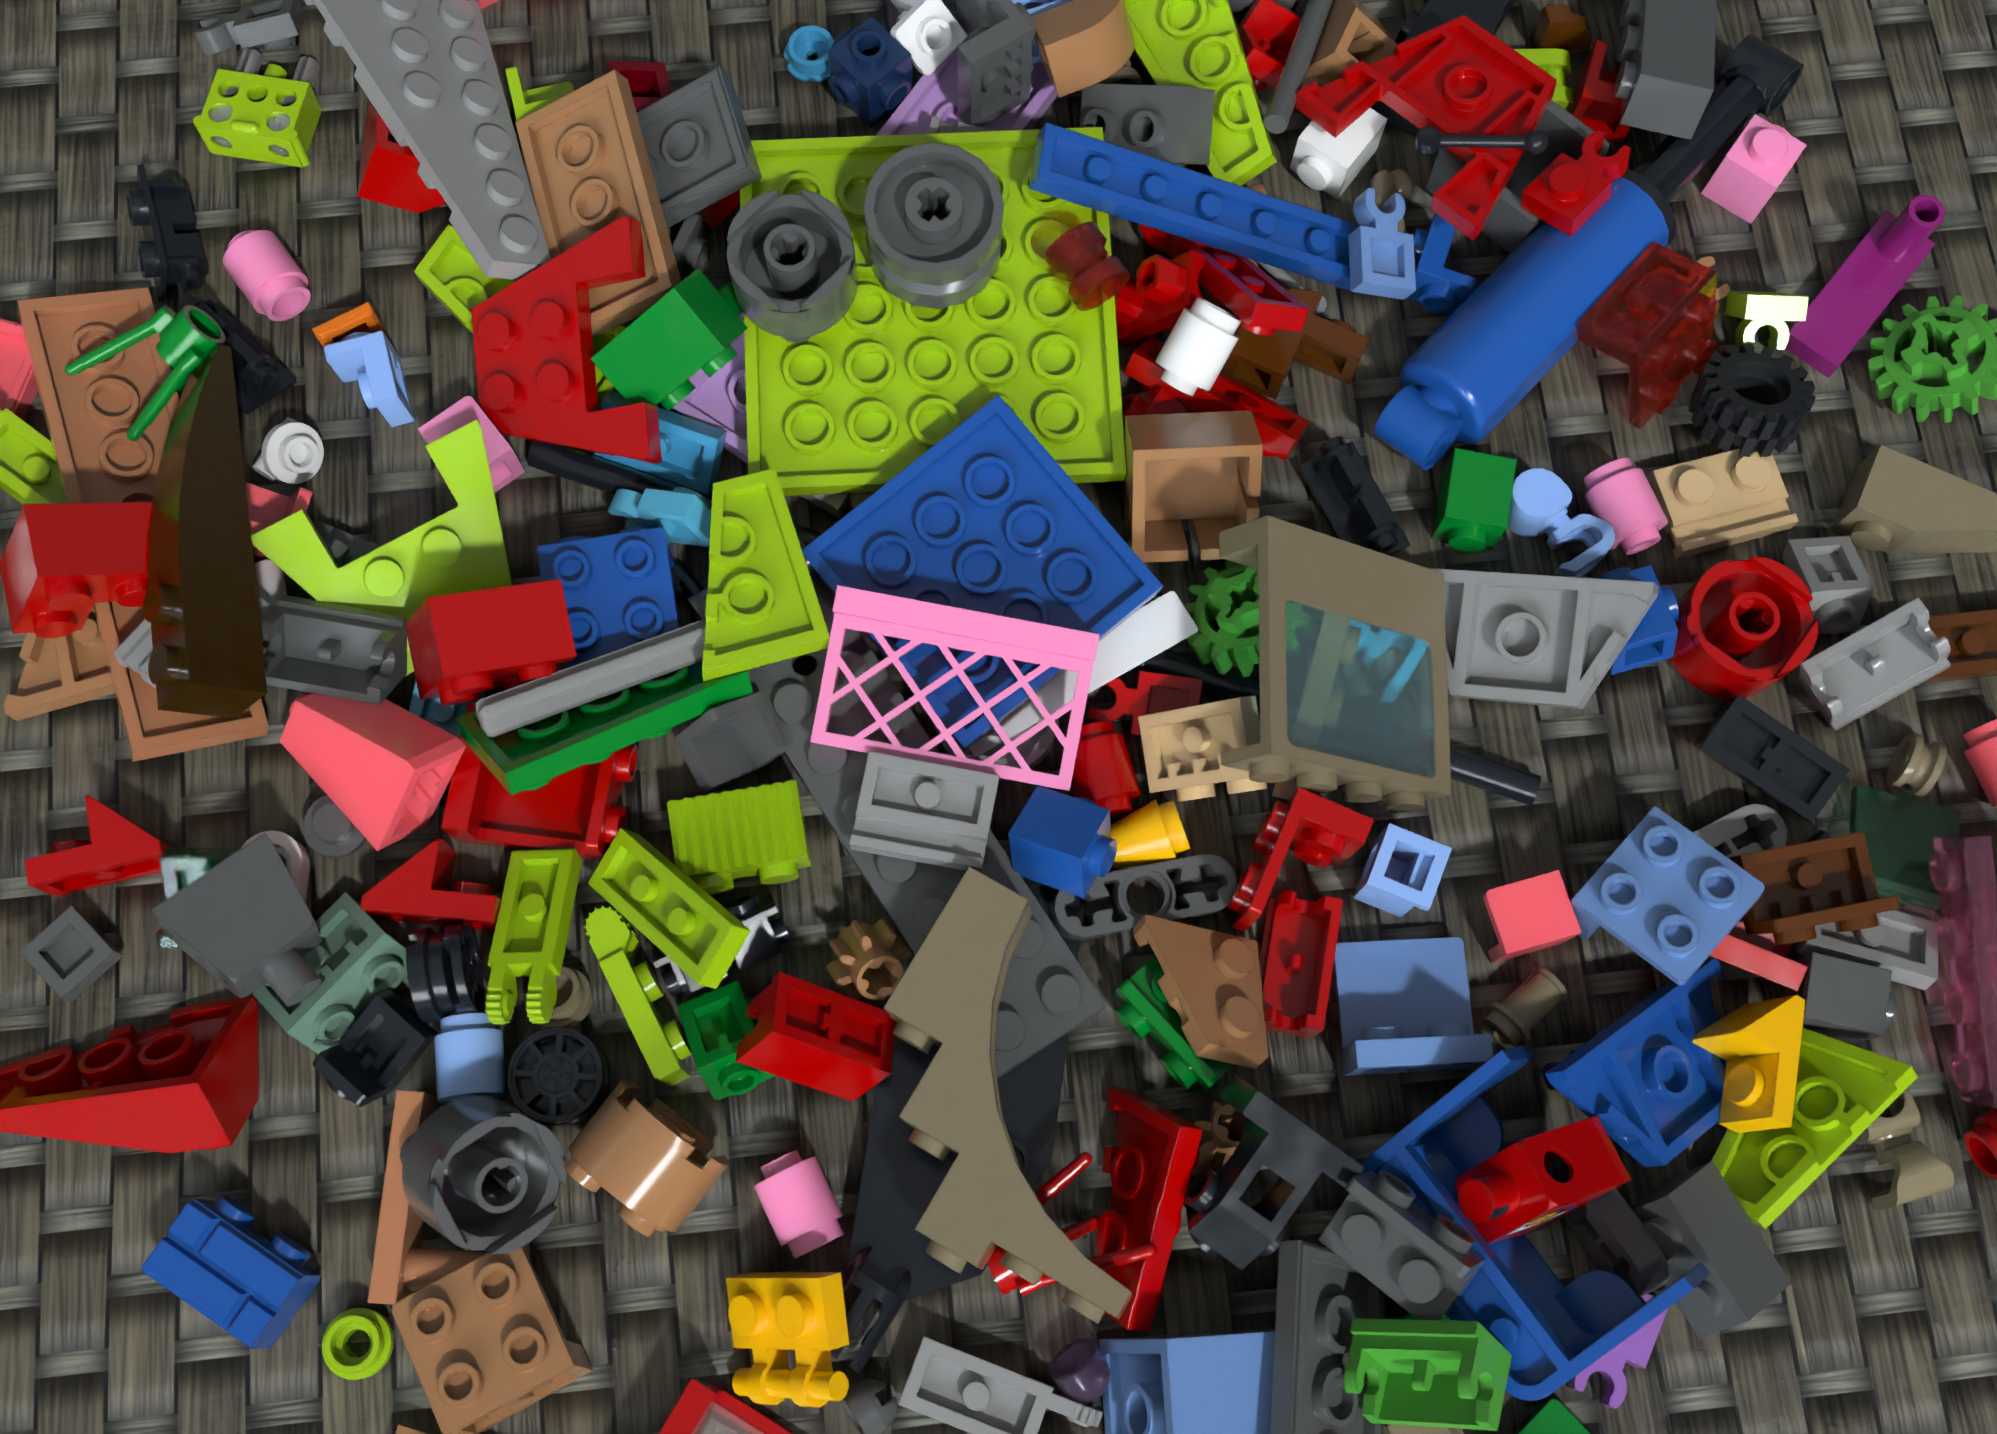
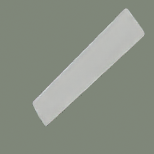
M1169 591L1138 609L1098 642L1088 694L1198 631V627L1174 591ZM1064 670L1036 693L1050 715L1073 700L1078 672ZM1029 698L1002 720L1000 725L1009 738L1044 718ZM985 734L969 748L973 755L979 756L1003 741L1000 736H988Z

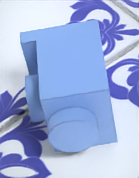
M1389 823L1373 842L1353 898L1400 918L1414 906L1428 911L1432 905L1452 848Z

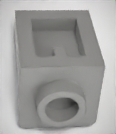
M1835 536L1788 540L1782 560L1786 567L1803 580L1811 593L1813 600L1809 604L1814 622L1818 619V634L1856 631L1859 628L1875 587L1850 537Z

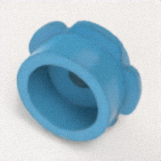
M808 25L797 29L790 36L784 50V58L789 62L787 68L794 78L803 82L808 80L822 82L830 78L827 51L832 47L835 40H833V37L826 29L815 25ZM818 56L814 61L809 60L807 57Z

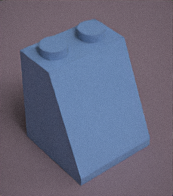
M1275 1329L1099 1339L1105 1434H1270Z

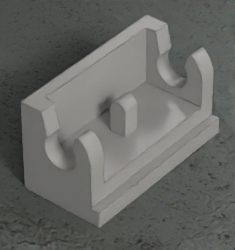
M1919 597L1800 664L1798 681L1833 732L1950 667L1951 664L1947 659L1951 651L1949 642L1945 636L1937 638L1928 624L1930 620L1929 611Z

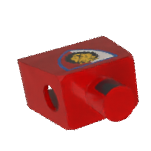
M1594 1116L1512 1144L1458 1176L1455 1180V1187L1458 1191V1202L1462 1212L1473 1222L1486 1242L1491 1244L1538 1231L1632 1179L1599 1117ZM1560 1160L1566 1162L1569 1168V1180L1567 1183H1560L1548 1174L1546 1170L1552 1169L1550 1163Z

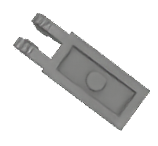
M926 1336L922 1339L898 1404L971 1434H1038L1046 1408L1065 1415L1067 1420L1084 1427L1094 1426L1098 1428L1103 1412L1052 1392L1053 1386Z

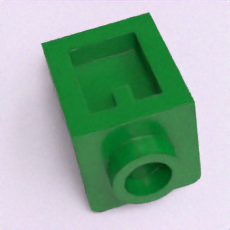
M739 980L677 1006L696 1068L715 1100L745 1094L753 1090L759 1083L775 1076L735 1062L738 1044L756 1026L754 1019L745 1016L749 1003Z

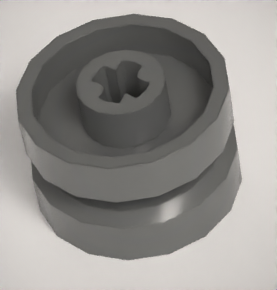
M932 142L904 148L880 165L867 185L863 212L867 231V250L873 273L887 291L912 306L941 309L965 303L968 299L984 290L999 267L1004 218V202L998 180L980 158L958 146Z

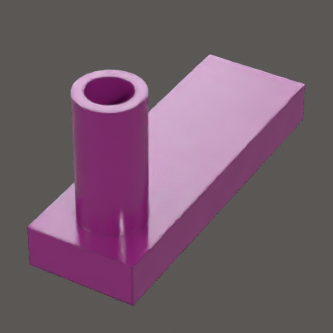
M1919 195L1911 200L1898 217L1886 210L1807 307L1806 321H1796L1791 327L1786 349L1829 378L1936 245L1928 237L1945 218L1943 204L1931 195Z

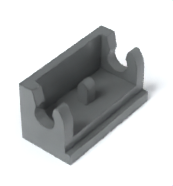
M282 594L277 599V606L260 622L262 640L269 641L268 649L264 654L266 683L270 686L381 705L407 674V633L405 628L407 616Z

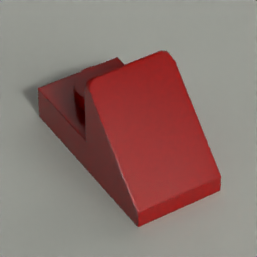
M90 795L85 796L91 842L88 840L59 842L49 847V854L25 859L28 885L55 897L186 866L182 852Z
M436 839L363 894L360 909L374 918L383 921L441 927L466 921L470 924L472 930L495 932L501 899L497 896H492L493 887L473 882H454L453 890L449 891L455 850L443 839Z

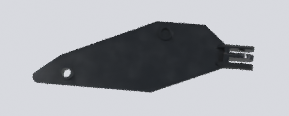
M1070 786V791L1051 787L1048 788L1050 790L1071 797H1075L1072 786ZM1009 849V851L1007 852V855H1008V857H1009L1010 860H1011V852H1010V849ZM1022 877L1050 919V901L1058 889ZM1075 896V900L1065 907L1067 917H1078L1081 921V926L1083 924L1085 902H1083L1081 897ZM1060 934L1078 961L1080 941L1065 938ZM895 1034L891 1074L876 1085L848 1263L841 1272L844 1295L851 1284L862 1290L846 1315L849 1339L874 1299L885 1305L877 1321L861 1342V1347L849 1365V1368L859 1375L905 1300L980 1276L986 1268L985 1266L982 1270L967 1262L961 1273L954 1271L924 1252L930 1238L915 1230L958 1155L950 1150L943 1162L908 1141L914 1128L905 1123L899 1116L940 1047L933 1044L927 1054ZM1068 1034L998 1079L1003 1119L1021 1170L1032 1189L1053 1157ZM845 1346L831 1350V1356L837 1359Z

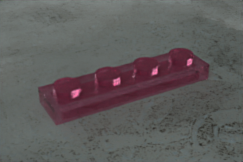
M1991 835L1933 837L1935 853L1931 856L1929 868L1933 885L1939 891L1942 919H1940L1937 925V941L1942 954L1946 957L1949 985L1944 992V1006L1948 1018L1954 1025L1956 1052L1951 1059L1952 1075L1955 1084L1961 1090L1962 1100L1997 1108V885Z

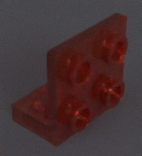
M1655 242L1640 255L1577 323L1578 340L1629 366V424L1639 429L1655 413L1663 414L1674 402L1681 384L1692 372L1698 374L1703 371L1705 364L1708 363L1710 356L1715 353L1717 346L1716 341L1713 340L1714 319L1719 309V302L1716 300L1717 271Z

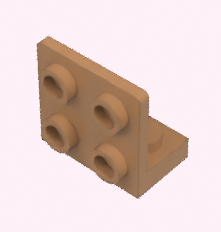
M524 1246L505 1254L486 1253L396 1302L391 1309L442 1434H480L593 1371L583 1346L565 1339Z

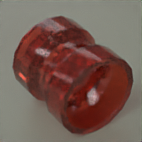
M1094 222L1082 223L1065 232L1048 248L1044 257L1052 272L1057 277H1064L1070 283L1068 295L1080 311H1088L1103 304L1116 295L1130 278V273L1117 256H1108V252L1105 249L1107 239Z

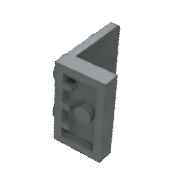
M956 0L957 20L968 34L965 41L957 46L958 116L963 123L982 127L1030 99L1031 72L1034 70L1032 41L1036 30L1029 12L1019 2L1014 4L1011 0Z

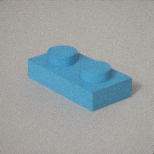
M612 391L603 399L601 410L630 404L621 394ZM657 407L662 462L653 464L594 452V455L708 494L713 489V483H716L718 479L727 431Z

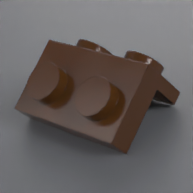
M1864 832L1850 833L1729 857L1731 861L1761 881L1765 886L1760 898L1743 916L1746 935L1773 933L1775 945L1817 938L1815 926L1835 922L1837 932L1855 931L1879 926L1877 913L1901 909L1898 895L1879 897Z

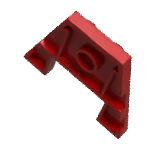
M1462 15L1396 45L1395 54L1370 65L1363 60L1343 69L1342 78L1322 87H1319L1316 81L1302 87L1296 95V109L1335 138L1377 101H1382L1419 129L1430 126L1438 129L1441 134L1526 136L1527 133L1537 128L1554 95L1557 79L1470 18ZM1445 147L1464 161L1466 165L1433 194L1431 210L1473 241L1481 233L1525 150L1524 148Z
M630 216L620 217L471 308L479 407L501 435L578 448L611 456L631 458L653 464L662 462L657 406L641 402L599 410L595 363L591 360L594 356L589 290L646 277L641 222Z

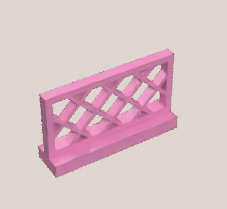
M837 585L832 610L834 618L811 743L931 762L1000 775L999 778L1070 791L1100 634ZM847 629L872 633L888 655L884 660L857 678L842 657ZM884 636L909 640L910 642L894 652ZM921 643L936 645L940 648L953 669L920 690L900 658ZM948 648L973 652L975 654L959 664ZM986 655L1003 658L1018 681L985 703L964 670ZM1013 660L1040 666L1023 676ZM893 663L914 693V696L882 716L862 687V684ZM1050 667L1078 672L1073 700L1050 715L1028 682ZM840 668L850 683L835 692ZM958 675L979 705V708L947 729L926 696ZM1023 687L1044 720L1011 741L990 708ZM855 689L876 722L855 736L828 732L832 705ZM917 702L921 703L941 733L919 749L903 746L888 725L889 721ZM1071 710L1065 737L1055 723V720ZM984 713L1006 746L984 761L967 758L952 734ZM1049 725L1064 747L1059 775L1031 770L1016 747ZM881 728L891 743L864 738ZM943 740H946L955 755L929 750ZM1011 752L1021 768L993 762Z

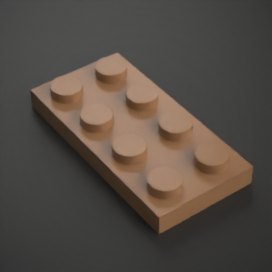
M614 69L515 122L537 212L551 259L620 217L630 216L641 222L646 277L589 290L592 338L641 316L681 282L627 78Z

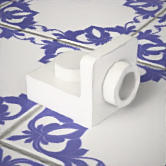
M890 0L900 13L896 18L897 23L891 29V36L911 53L913 65L922 74L930 75L967 37L942 0Z

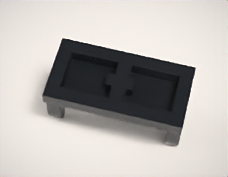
M1740 695L1725 700L1720 704L1713 714L1715 721L1694 743L1700 750L1716 759L1808 823H1812L1850 771V769Z

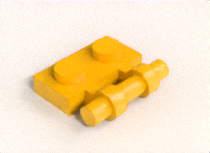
M841 1272L743 1273L726 1278L729 1303L728 1317L732 1331L733 1348L752 1349L754 1363L751 1368H739L734 1373L732 1379L734 1392L739 1396H748L752 1402L762 1405H778L787 1398L792 1399L800 1407H822L828 1401H841L844 1399L849 1389L848 1378L841 1371H833L831 1350L849 1345ZM787 1350H795L796 1367L794 1369H789Z

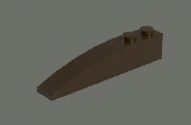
M219 344L189 375L170 423L156 477L149 528L148 589L144 597L143 613L146 621L151 623L153 650L149 658L148 673L150 681L156 684L158 710L237 718L268 692L232 350L229 346Z

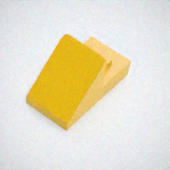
M1793 995L1744 1004L1692 1037L1691 1041L1694 1044L1726 1060L1719 1116L1720 1125L1736 1133L1792 1127L1805 999Z

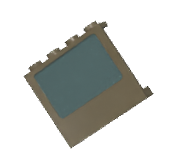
M1269 515L1219 532L1220 558L1258 569L1260 743L1222 751L1221 765L1249 771V779L1255 782L1277 783L1290 780L1296 782V789L1300 787L1311 793L1340 791L1342 792V800L1347 802L1367 803L1379 800L1385 801L1386 810L1393 812L1420 811L1425 809V800L1451 796L1444 574Z

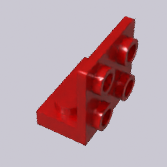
M1300 787L1286 804L1276 800L1270 814L1265 815L1251 848L1262 853L1258 863L1251 861L1246 872L1241 873L1237 881L1235 893L1227 908L1237 912L1231 929L1244 933L1261 916L1289 846L1294 847L1293 855L1307 864L1328 869L1331 863L1340 867L1365 844L1374 819Z

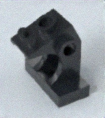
M1235 1074L1219 1097L1245 1116L1241 1140L1232 1156L1219 1171L1214 1172L1210 1168H1204L1196 1175L1191 1173L1183 1205L1187 1213L1188 1232L1194 1242L1211 1256H1218L1220 1254L1243 1270L1258 1255L1262 1257L1269 1256L1278 1248L1285 1236L1286 1223L1322 1172L1345 1188L1351 1178L1361 1174L1365 1167ZM1262 1165H1265L1279 1175V1178L1267 1195L1256 1205L1250 1207L1239 1198Z

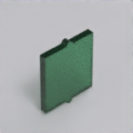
M1856 785L1851 790L1850 833L1864 832L1879 896L1898 895L1900 907L1912 904L1951 915L1959 910L1960 811L1916 800L1909 792H1904L1900 796Z

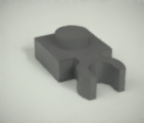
M263 0L240 7L239 12L216 14L202 18L199 21L202 28L195 30L194 33L204 55L222 52L238 44L241 45L242 49L261 45L264 50H275L295 41L296 36L300 33L306 13L300 0Z

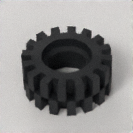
M1742 344L1739 353L1733 345L1724 347L1721 354L1716 351L1710 356L1691 395L1689 412H1694L1691 421L1695 427L1705 425L1701 435L1708 441L1716 436L1719 437L1721 442L1718 447L1727 452L1733 444L1740 447L1739 455L1750 457L1754 448L1757 449L1760 457L1771 456L1774 449L1781 453L1788 448L1790 443L1793 444L1815 402L1816 396L1812 395L1815 390L1813 381H1804L1808 372L1802 366L1791 369L1790 366L1794 359L1786 354L1780 360L1771 357L1774 349L1766 346L1763 347L1761 353L1754 352L1753 344ZM1743 397H1747V398L1753 399V400L1759 402L1760 404L1751 402V401H1749V400H1747V399H1745V398H1743Z

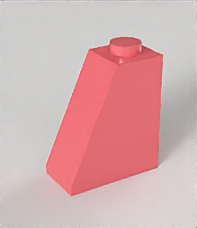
M309 692L302 693L290 706V716L279 741L377 851L428 826L466 748L457 736L387 699L381 705Z

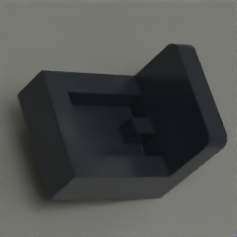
M389 989L374 997L341 1042L320 1052L313 1061V1066L327 1078V1083L333 1092L343 1099L363 1107L394 1091L438 1032L428 1023L422 1022L418 1014Z

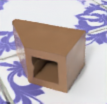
M1333 0L1302 87L1315 81L1319 87H1322L1342 78L1343 69L1363 60L1370 65L1391 56L1397 44L1380 20L1358 0Z

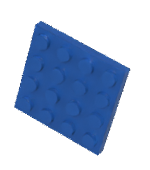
M999 395L802 550L806 563L834 596L837 585L1096 633L1100 634L1099 641L1161 592L1163 587L1159 580ZM866 633L881 653L888 657L876 637L872 633ZM884 636L894 652L910 642L909 640ZM921 643L900 658L920 690L953 669L940 648L936 645ZM948 648L959 664L975 654L973 652ZM986 655L964 670L985 703L1018 681L1006 662L1000 657ZM1013 660L1023 676L1040 666ZM892 663L891 665H892V666L896 669V671L899 673V671L897 670V668L895 667V665ZM1050 667L1028 683L1036 694L1063 672L1064 669ZM958 675L926 696L947 729L979 708V705ZM1021 687L990 708V710L1000 723L1025 703L1029 696ZM983 713L952 734V736L965 752L994 727Z

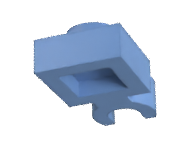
M1367 188L1355 199L1353 205L1354 216L1360 226L1348 235L1351 292L1404 300L1416 291L1413 234L1398 232V222L1405 214V200L1402 194H1393L1383 203L1382 212L1375 203V189Z

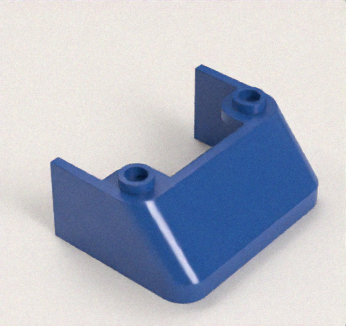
M1527 1046L1504 1049L1497 1053L1366 1158L1362 1164L1365 1168L1361 1173L1372 1170L1378 1175L1380 1171H1386L1396 1176L1414 1191L1416 1197L1413 1202L1434 1219L1438 1215H1442L1453 1220L1474 1238L1475 1242L1472 1248L1484 1256L1486 1260L1453 1306L1448 1317L1451 1320L1478 1321L1512 1354L1505 1391L1518 1399L1535 1401L1555 1392L1690 1293L1710 1272L1700 1261L1645 1302L1625 1277L1607 1269H1594L1585 1272L1565 1287L1525 1235L1491 1244L1486 1242L1473 1222L1462 1212L1458 1202L1455 1180L1458 1176L1502 1150L1504 1144L1502 1122L1484 1097L1535 1057Z

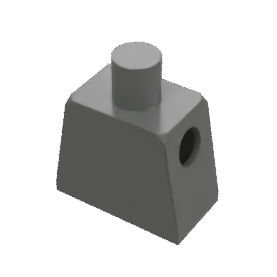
M263 833L152 909L160 928L166 936L239 998L248 996L268 982L285 1005L292 1006L309 996L321 983V979L303 958L305 954L321 942L317 924L266 833Z

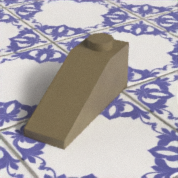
M1881 444L1855 468L1832 530L1849 536L1854 544L1863 549L1883 551L1888 554L1997 553V493Z

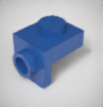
M1436 213L1428 231L1417 228L1414 233L1416 291L1406 299L1419 303L1422 308L1432 313L1452 314L1473 293L1477 280L1474 277L1443 268L1456 228Z

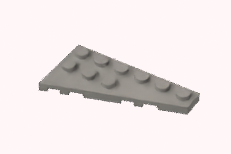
M304 0L307 6L316 5L326 20L323 30L333 46L344 47L356 66L355 79L399 146H409L420 163L417 173L428 189L437 188L452 211L449 222L484 275L491 278L519 280L550 261L547 243L478 1Z

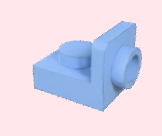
M383 331L353 333L344 337L341 342L330 344L323 348L326 361L343 382L358 380L360 391L369 409L377 407L391 427L415 421L401 358Z

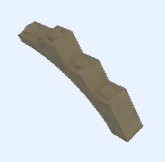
M969 866L884 1006L885 1011L890 1017L898 1022L893 1030L896 1036L927 1054L933 1044L940 1047L899 1116L905 1123L914 1128L908 1141L943 1162L950 1150L958 1155L915 1230L930 1238L924 1252L958 1273L962 1272L967 1262L983 1270L998 1245L1006 1250L999 1264L1035 1286L1043 1273L1068 1289L1061 1302L1099 1324L1106 1311L1115 1318L1120 1319L1133 1293L1084 1257L1050 1219L1021 1170L1005 1125L996 1072L998 1011L1011 959L1033 913L1028 899Z

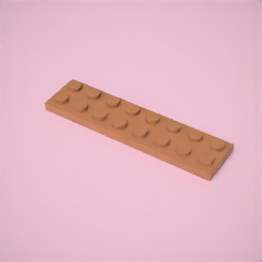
M149 288L17 300L18 313L66 502H153L161 457L170 423L179 403L177 391L137 441H130L127 439L126 434L138 418V415L171 373L170 365L162 359L156 349V344L160 341L159 333L157 332L74 376H70L65 372L67 364L148 321L155 314ZM118 602L94 604L93 608L133 762L268 734L269 725L261 698L237 718L158 710L156 688L142 680L141 675L129 667L124 668L118 664L114 655V651L145 620L143 606L124 607Z

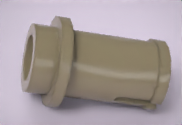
M1536 966L1530 975L1501 1003L1495 1001L1488 1005V1016L1483 1019V1026L1497 1043L1507 1049L1514 1048L1517 1044L1526 1045L1531 1040L1530 1031L1559 1003L1568 997L1567 990L1554 974L1543 967L1539 968Z

